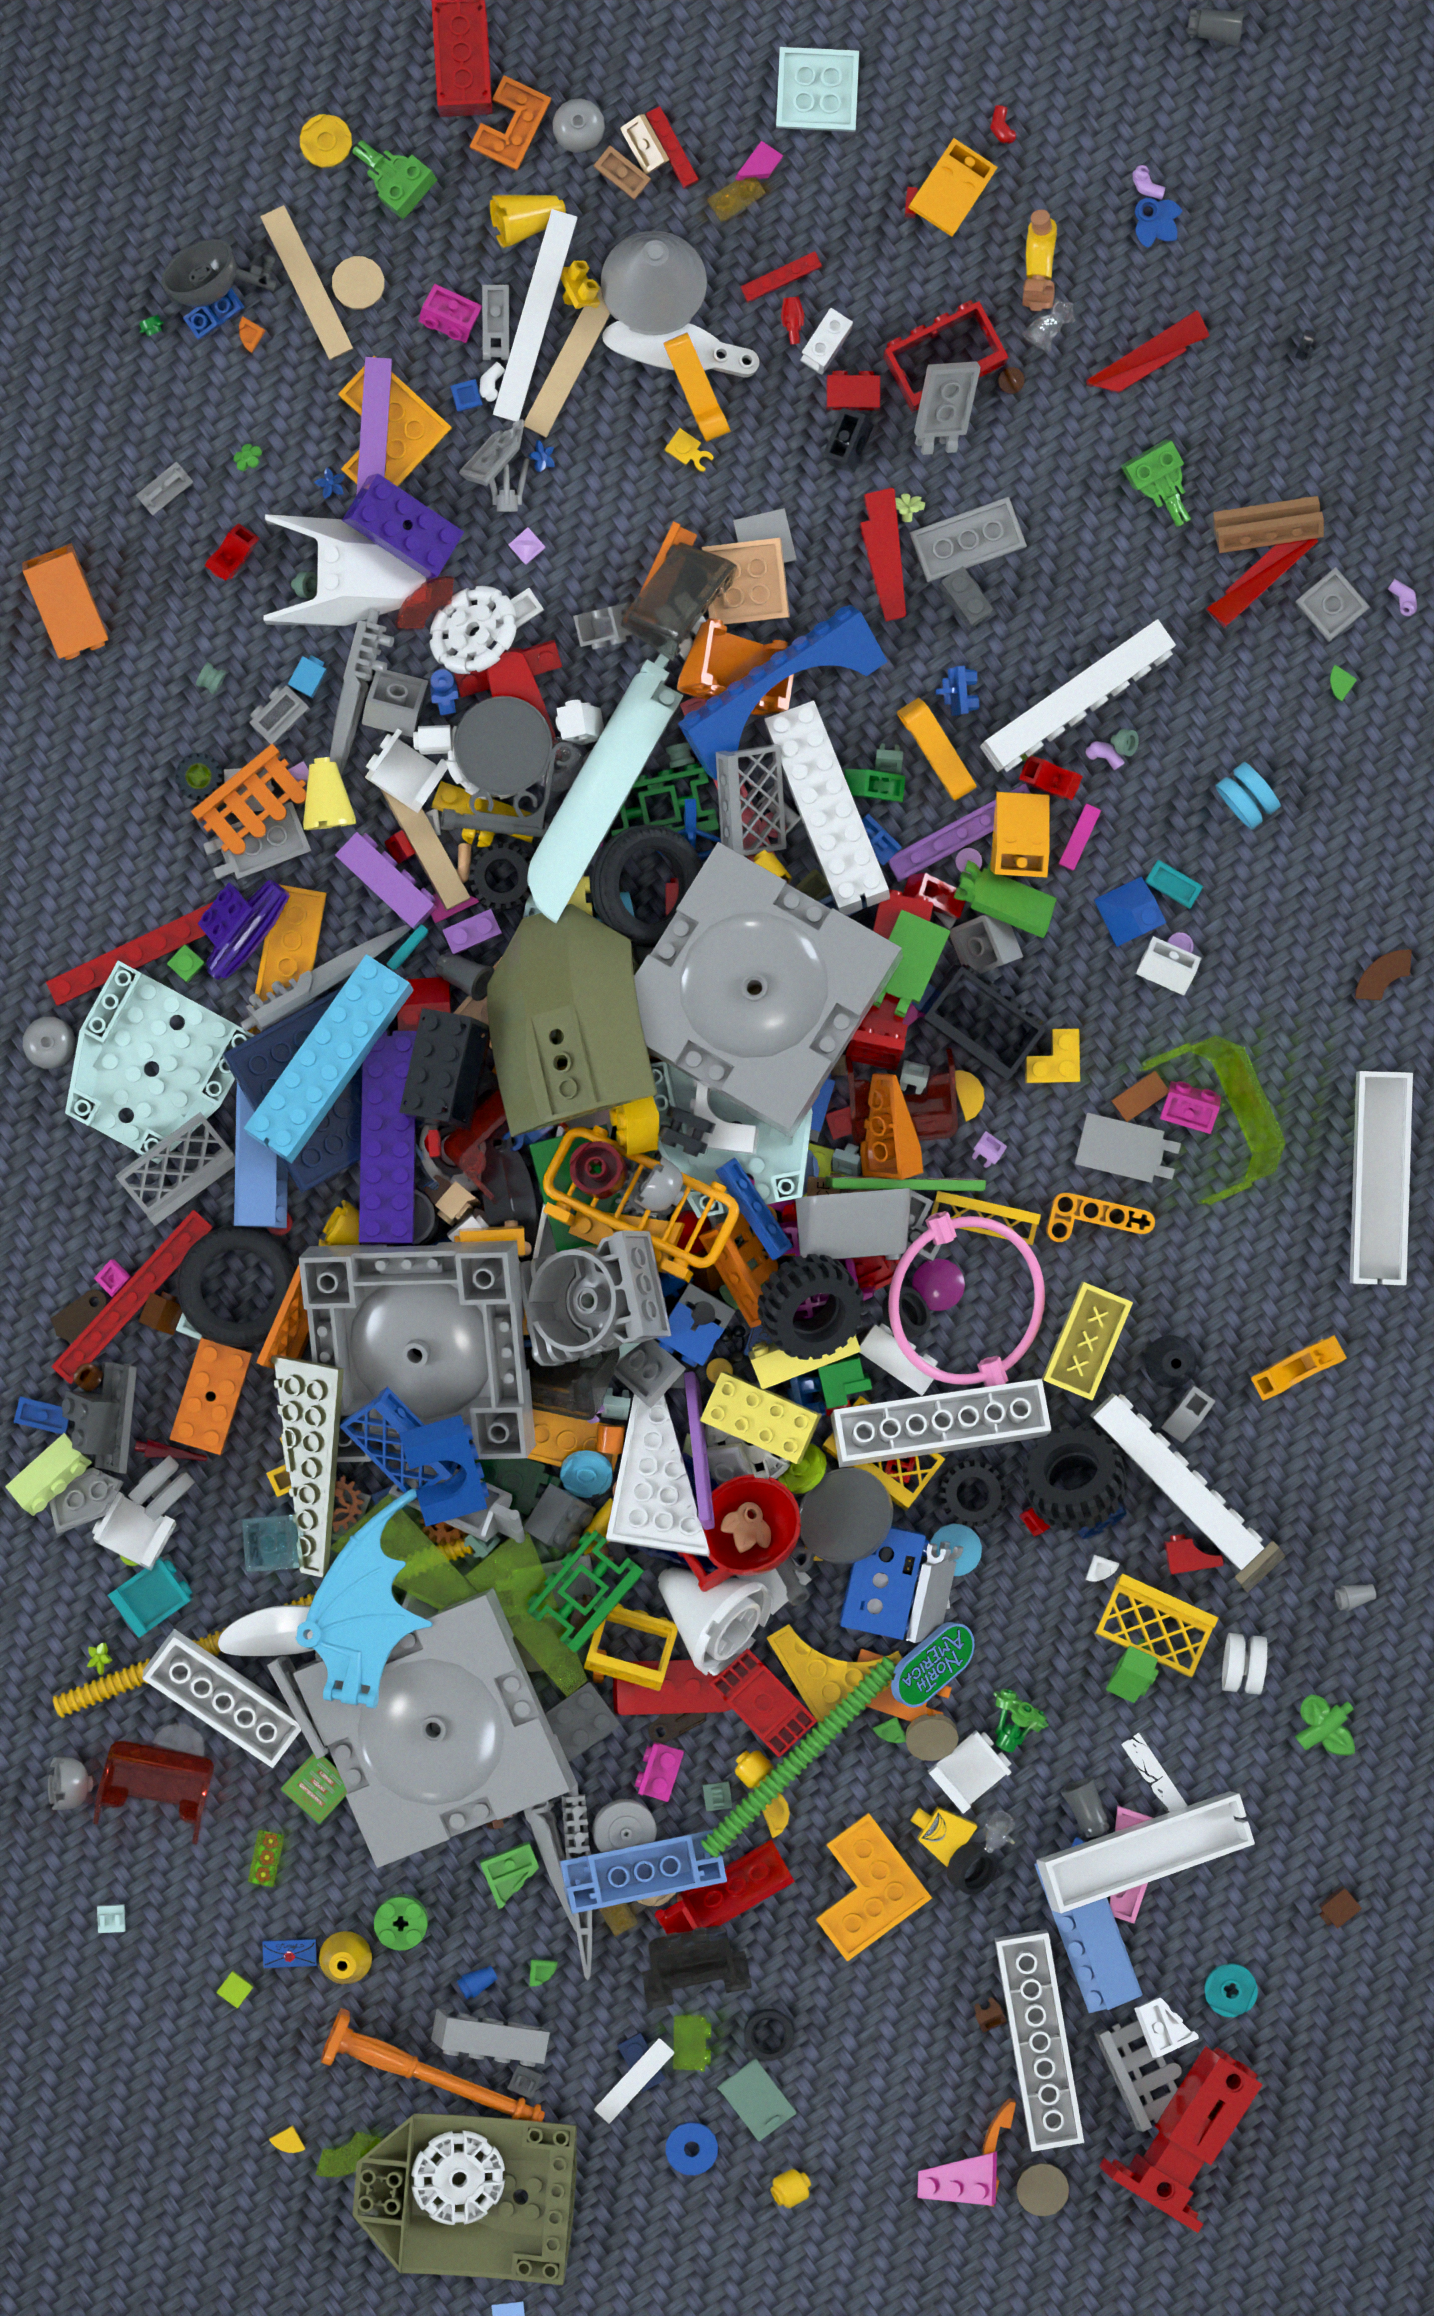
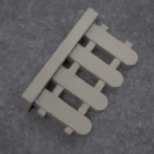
M1136 2020L1123 2027H1120L1119 2024L1113 2025V2032L1111 2033L1109 2030L1101 2029L1095 2032L1094 2035L1136 2129L1144 2132L1152 2128L1151 2120H1154L1155 2123L1158 2122L1178 2090L1174 2079L1181 2075V2067L1173 2062L1166 2064L1163 2055L1153 2058L1148 2044L1131 2052L1128 2043L1144 2036L1140 2022ZM1119 2047L1122 2048V2051L1124 2053V2056L1122 2057L1120 2056L1117 2048ZM1156 2059L1159 2068L1142 2076L1139 2067ZM1132 2071L1135 2077V2080L1131 2081L1130 2076L1128 2074V2072ZM1167 2084L1170 2092L1153 2100L1150 2091ZM1143 2095L1146 2104L1142 2105L1139 2096Z

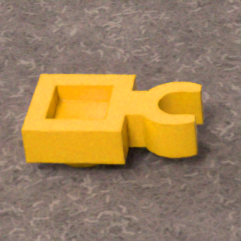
M681 428L678 429L664 450L684 465H687L692 460L696 469L700 472H705L706 470L699 463L701 458L706 457L711 461L714 459L710 452H700L697 450L701 442Z

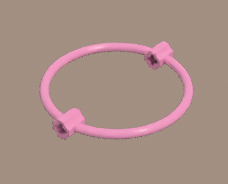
M946 1211L935 1213L925 1220L928 1230L909 1246L895 1269L888 1299L889 1319L893 1335L906 1358L918 1370L935 1380L958 1385L983 1382L985 1387L1003 1385L1009 1381L1005 1371L1018 1362L1029 1349L1042 1321L1045 1305V1286L1040 1265L1025 1240L1011 1228L998 1221L974 1216L951 1219ZM962 1227L988 1229L1011 1241L1021 1252L1029 1266L1033 1278L1035 1298L1029 1327L1019 1345L1002 1361L997 1355L981 1360L977 1364L980 1372L972 1374L948 1373L925 1362L909 1344L904 1334L899 1314V1296L902 1281L914 1257L931 1240H933L935 1245L953 1241L957 1237L955 1229Z

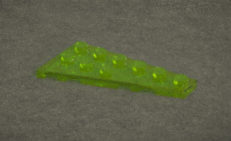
M387 1494L331 1545L330 1549L340 1553L349 1542L351 1535L354 1536L373 1516L394 1500ZM402 1509L398 1510L391 1517L380 1538L381 1549L389 1558L406 1562V1566L397 1574L392 1584L439 1610L478 1594Z
M524 1530V1542L517 1543L515 1539L509 1537L464 1576L478 1593L494 1588L512 1633L565 1696L569 1697L587 1681L577 1653H574L559 1640L567 1628L549 1613L538 1622L526 1612L530 1608L526 1604L536 1592L540 1595L547 1586L544 1585V1582L547 1580L531 1537ZM553 1592L549 1594L537 1609L541 1612L547 1604L557 1613L559 1612Z

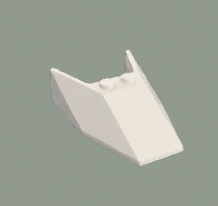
M265 514L267 524L283 526L313 537L318 542L317 596L313 600L264 615L266 625L347 626L357 623L358 620H366L369 609L380 611L379 615L425 601V576L347 525L342 519Z

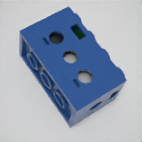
M891 1526L886 1539L874 1553L861 1561L852 1563L839 1620L840 1626L903 1640L904 1634H907L911 1617H908L910 1608H913L916 1595V1591H914L915 1583L919 1582L922 1565H920L921 1556H927L929 1541L925 1539L926 1535L924 1533Z

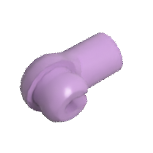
M1140 165L1136 167L1133 172V181L1138 192L1162 200L1165 187L1152 183L1148 174L1149 169L1146 166Z
M1394 579L1388 590L1399 596L1401 613L1404 616H1411L1417 610L1416 594L1414 590Z
M1096 741L1086 748L1088 758L1092 760L1097 757L1106 758L1113 770H1116L1125 763L1112 744Z

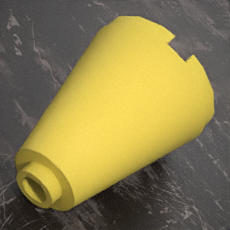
M330 757L314 759V764L309 765L303 820L304 830L327 829L356 824V818L336 762H330Z

